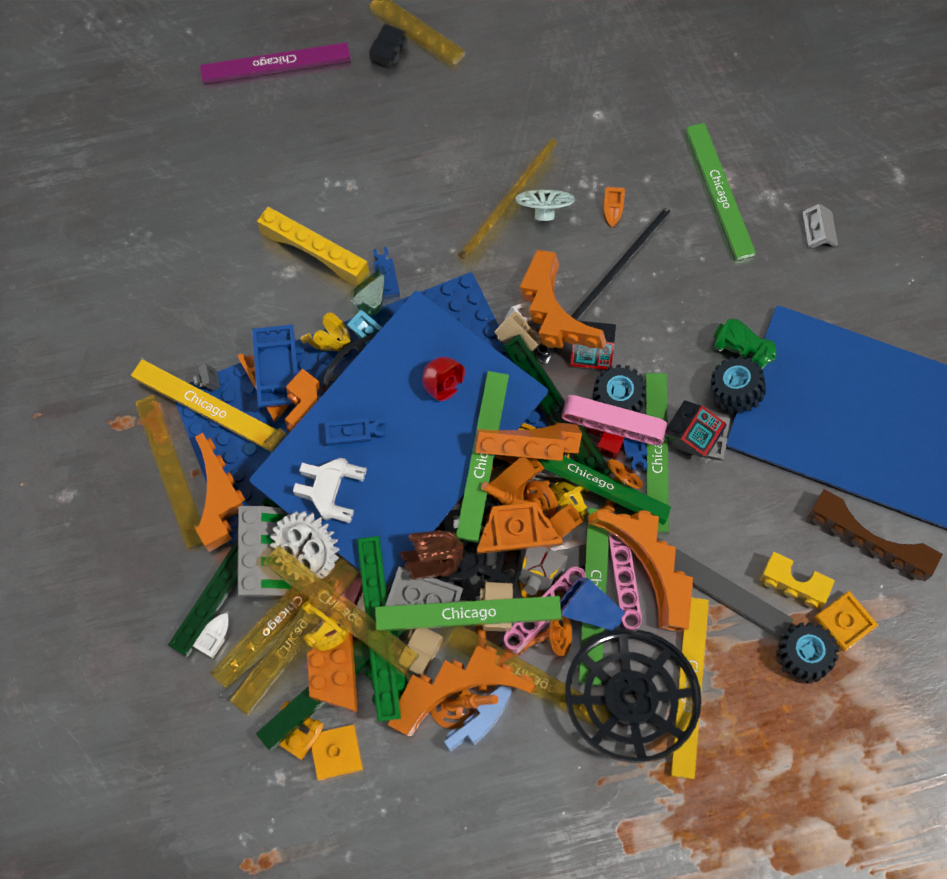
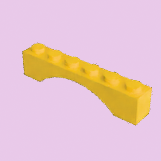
M267 207L257 220L261 234L275 242L289 244L309 253L327 265L343 280L358 288L369 274L368 262L270 207Z

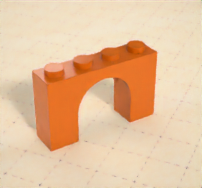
M520 457L490 484L502 491L506 490L514 494L516 498L524 500L523 493L526 484L545 468L537 458ZM572 503L561 509L552 518H549L553 529L561 538L585 521Z

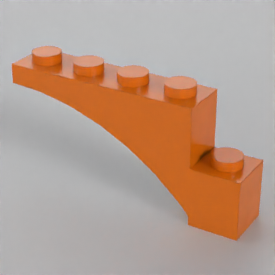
M304 369L286 386L288 399L297 405L285 418L286 429L289 432L293 430L318 401L319 381Z
M556 423V425L528 430L478 429L474 450L475 453L562 461L564 452L579 453L582 432L576 424Z
M201 433L195 438L201 448L205 461L207 494L200 524L195 529L204 546L210 552L232 540L229 534L232 529L226 519L238 513V507L243 506L242 502L245 501V498L239 489L237 491L234 490L232 485L236 482L230 472H224L223 467L226 465L220 455L215 456L213 450L216 447L211 438L206 439L204 434Z

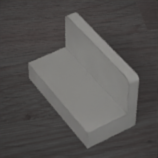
M821 204L803 211L808 246L815 248L826 242L834 247L837 246L838 241L832 211Z

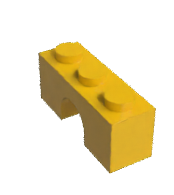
M773 551L759 580L763 581L764 585L769 588H777L784 591V594L790 598H798L805 601L804 603L811 608H822L826 604L835 580L814 571L809 576L807 582H799L791 574V567L794 561Z

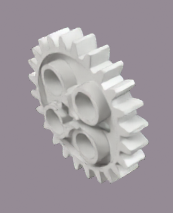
M305 511L300 514L298 512L291 515L288 514L277 522L278 525L273 528L275 533L271 535V538L275 541L270 546L276 548L272 555H278L279 557L275 562L283 564L281 570L287 569L288 577L295 574V580L297 581L302 577L303 583H306L308 580L311 583L317 579L320 581L332 572L331 570L336 567L334 562L339 559L335 555L339 548L333 546L338 540L331 539L330 537L334 531L328 532L326 529L329 524L327 523L322 526V518L314 520L313 513L307 516Z

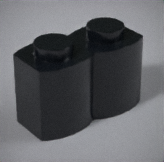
M385 23L369 50L370 60L389 68L393 63H397L399 52L401 49H405L408 42L406 31Z

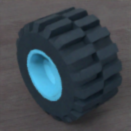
M738 356V359L730 357L729 361H721L722 365H717L715 371L711 374V386L717 405H721L724 411L729 409V413L738 411V414H742L745 410L750 412L752 407L757 408L759 402H762L764 395H766L765 378L759 364L756 361L752 362V359L748 357L743 359V356Z
M621 364L616 365V368L609 366L607 371H601L600 376L596 378L593 400L639 413L646 397V383L643 382L641 374L637 375L638 371L636 369L629 370L630 366L625 365V368H621Z
M802 622L797 626H792L780 640L779 648L776 651V656H780L777 660L778 664H783L781 670L783 673L787 671L790 674L788 676L790 679L796 677L799 683H802L804 680H806V684H811L814 680L815 682L820 681L835 667V662L838 660L839 655L836 653L839 651L838 645H834L836 642L835 637L829 636L831 632L828 629L826 631L822 630V625L817 624L816 627L813 626V622H808L806 625Z

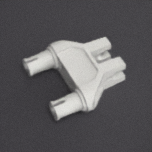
M344 458L333 460L320 467L302 463L300 467L301 476L315 479L313 487L295 483L293 493L297 497L311 500L324 520L328 521L334 518L351 523L354 510L336 506L334 503L341 479L344 476L363 482L367 468L348 464V461Z

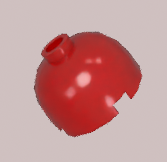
M435 358L424 368L422 377L424 389L439 401L451 398L458 391L455 389L458 382L462 384L464 380L465 368L453 358Z

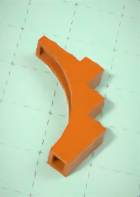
M537 250L520 285V290L524 300L532 302L529 311L533 322L542 325L539 335L543 345L550 348H562L564 343L567 342L572 345L578 344L589 348L604 349L606 340L603 330L587 326L575 320L556 301L554 287L555 277L559 268L556 253Z
M598 509L590 514L588 524L602 528L618 537L642 562L656 594L658 628L674 632L688 630L693 577L686 576L685 572L674 571L676 547L668 545L666 541H657L659 517L643 510L638 511V513L632 516L612 514L607 509Z
M486 644L484 648L477 645L465 670L463 669L464 664L453 659L451 663L446 660L444 661L433 684H431L433 679L423 674H420L419 677L412 675L399 701L401 719L390 720L388 725L408 736H413L421 721L435 706L460 691L484 685H502L534 694L537 686L532 684L533 678L523 673L519 677L512 673L513 668L503 663L497 666L501 657L496 655V649Z

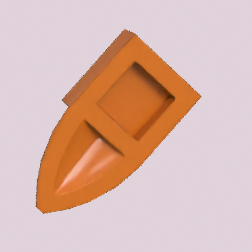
M605 187L604 213L611 227L616 225L622 215L625 188Z

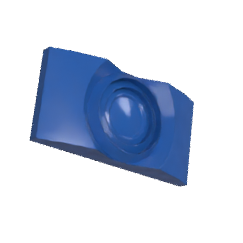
M294 325L252 329L258 408L294 404L288 399L286 386L298 374Z

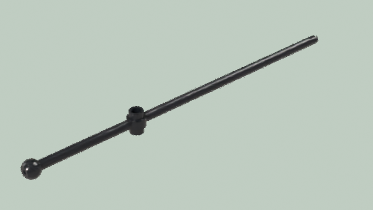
M664 208L574 311L571 315L572 318L578 320L666 219L670 214V209L666 212L667 208ZM543 343L539 344L535 349V356L540 364H546L551 359V350L553 349L543 345Z

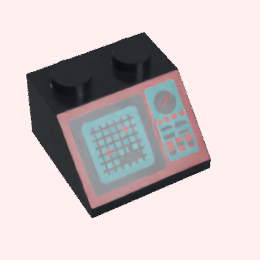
M579 321L587 326L603 330L606 345L604 349L589 348L578 344L572 345L570 368L607 371L608 367L612 366L616 324Z
M684 400L667 426L665 437L672 448L706 459L727 424L702 405Z

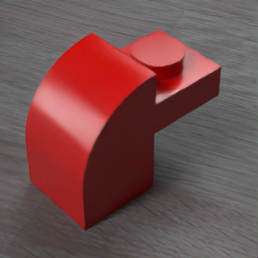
M584 426L586 433L601 438L597 448L600 454L606 458L616 460L624 437Z

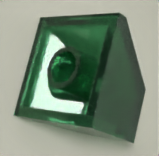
M383 265L355 287L351 293L350 300L368 316L372 315L373 317L382 309L385 268Z

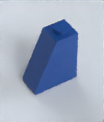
M578 577L560 600L561 616L609 630L618 627L622 622V617L625 615V612L589 578Z

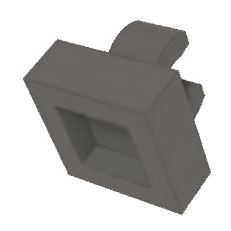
M207 364L199 366L200 374L193 377L194 384H200V388L207 387L213 391L220 389L217 370Z

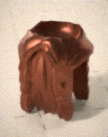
M437 530L409 535V541L415 542L413 544L415 550L402 551L400 556L404 561H407L405 568L410 572L409 576L413 580L438 576L445 577L455 573L463 558V543L455 533Z

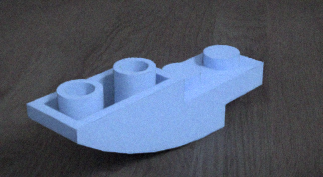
M496 685L494 687L495 691L490 695H497L498 703L480 705L478 708H475L479 714L477 717L473 714L464 721V727L460 730L455 728L445 736L447 740L444 741V745L449 752L467 739L475 745L492 729L506 708L513 687Z

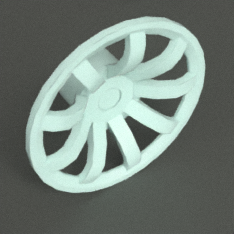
M532 190L516 196L518 204L535 208V219L541 221L553 220L555 218V208L568 206L575 201V197L572 194L558 190ZM544 193H550L547 201H545ZM534 194H539L540 201Z

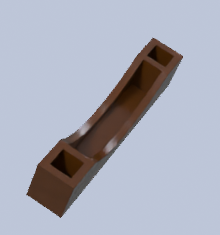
M825 489L820 493L808 514V517L817 525L828 527L835 535L846 537L855 546L866 548L871 551L873 556L884 558L891 562L890 564L893 567L911 573L910 575L920 581H926L933 575L943 556L942 553L924 543L899 544L874 535L854 518L847 508L844 499Z

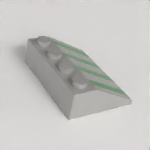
M265 506L238 507L237 597H304L302 577L297 581L295 580V574L288 577V570H281L283 564L275 562L279 558L278 555H272L276 548L270 546L275 541L271 538V535L275 533L273 528L278 525V521L288 515L282 508Z

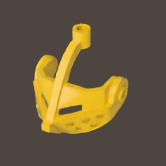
M330 312L326 313L323 317V325L328 333L318 330L315 332L313 339L310 333L301 336L302 343L308 342L312 347L323 351H342L350 344V334L347 327L340 318Z
M565 481L553 484L551 490L555 494L560 507L563 509L572 503L582 518L586 519L588 515L587 506L583 501L580 491L584 490L588 493L590 490L582 486L575 487ZM565 488V489H567L569 492L566 493V492L563 491L562 489ZM573 496L578 504L575 505L570 497Z
M309 601L303 604L302 608L307 614L312 613L324 621L316 632L307 633L303 637L309 647L325 651L338 646L347 639L351 630V622L347 616H343L346 614L342 608L339 607L338 610L341 612L339 613L337 611L338 606L333 608L335 606L333 605L330 609L333 614L327 617L321 611L314 608ZM339 619L341 620L340 627L338 626ZM332 630L336 631V633L328 637L325 636L326 633Z

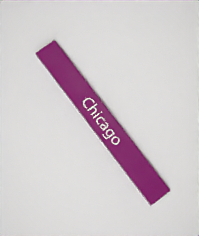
M348 42L202 64L200 65L202 82L207 84L344 63L351 60Z

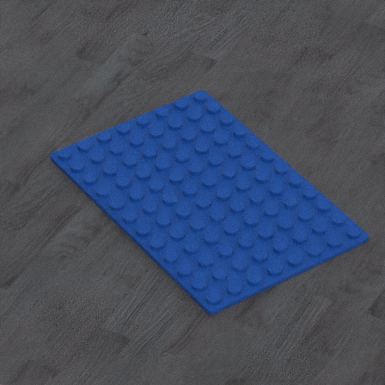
M414 291L250 477V482L288 514L291 515L295 512L300 514L305 511L307 516L313 513L314 520H317L320 517L322 518L314 503L311 500L297 497L293 493L295 483L313 487L315 479L301 476V464L305 463L320 467L333 460L344 458L348 461V464L367 468L363 482L344 476L341 479L334 502L336 506L354 510L351 523L334 518L327 521L322 518L321 525L329 524L326 530L328 532L334 531L330 537L331 539L338 540V542L333 544L334 547L339 548L337 553L360 572L357 539L380 536L387 589L395 579L398 567L404 568L407 562L402 559L400 553L402 551L415 550L413 545L415 542L409 541V535L412 533L435 531L464 496L488 371L509 375L499 430H518L545 398L548 389L422 293ZM438 357L453 358L465 368L462 384L458 382L455 387L458 391L445 401L433 398L424 389L422 382L425 366ZM369 418V424H373L378 419L385 421V425L377 427L378 431L386 432L385 437L379 438L375 435H370L371 441L329 446L326 444L325 422Z
M777 306L764 338L772 340L776 344V360L769 363L763 369L766 395H764V400L759 402L757 408H751L752 411L747 412L745 410L742 414H738L737 411L726 446L947 529V365L783 306Z

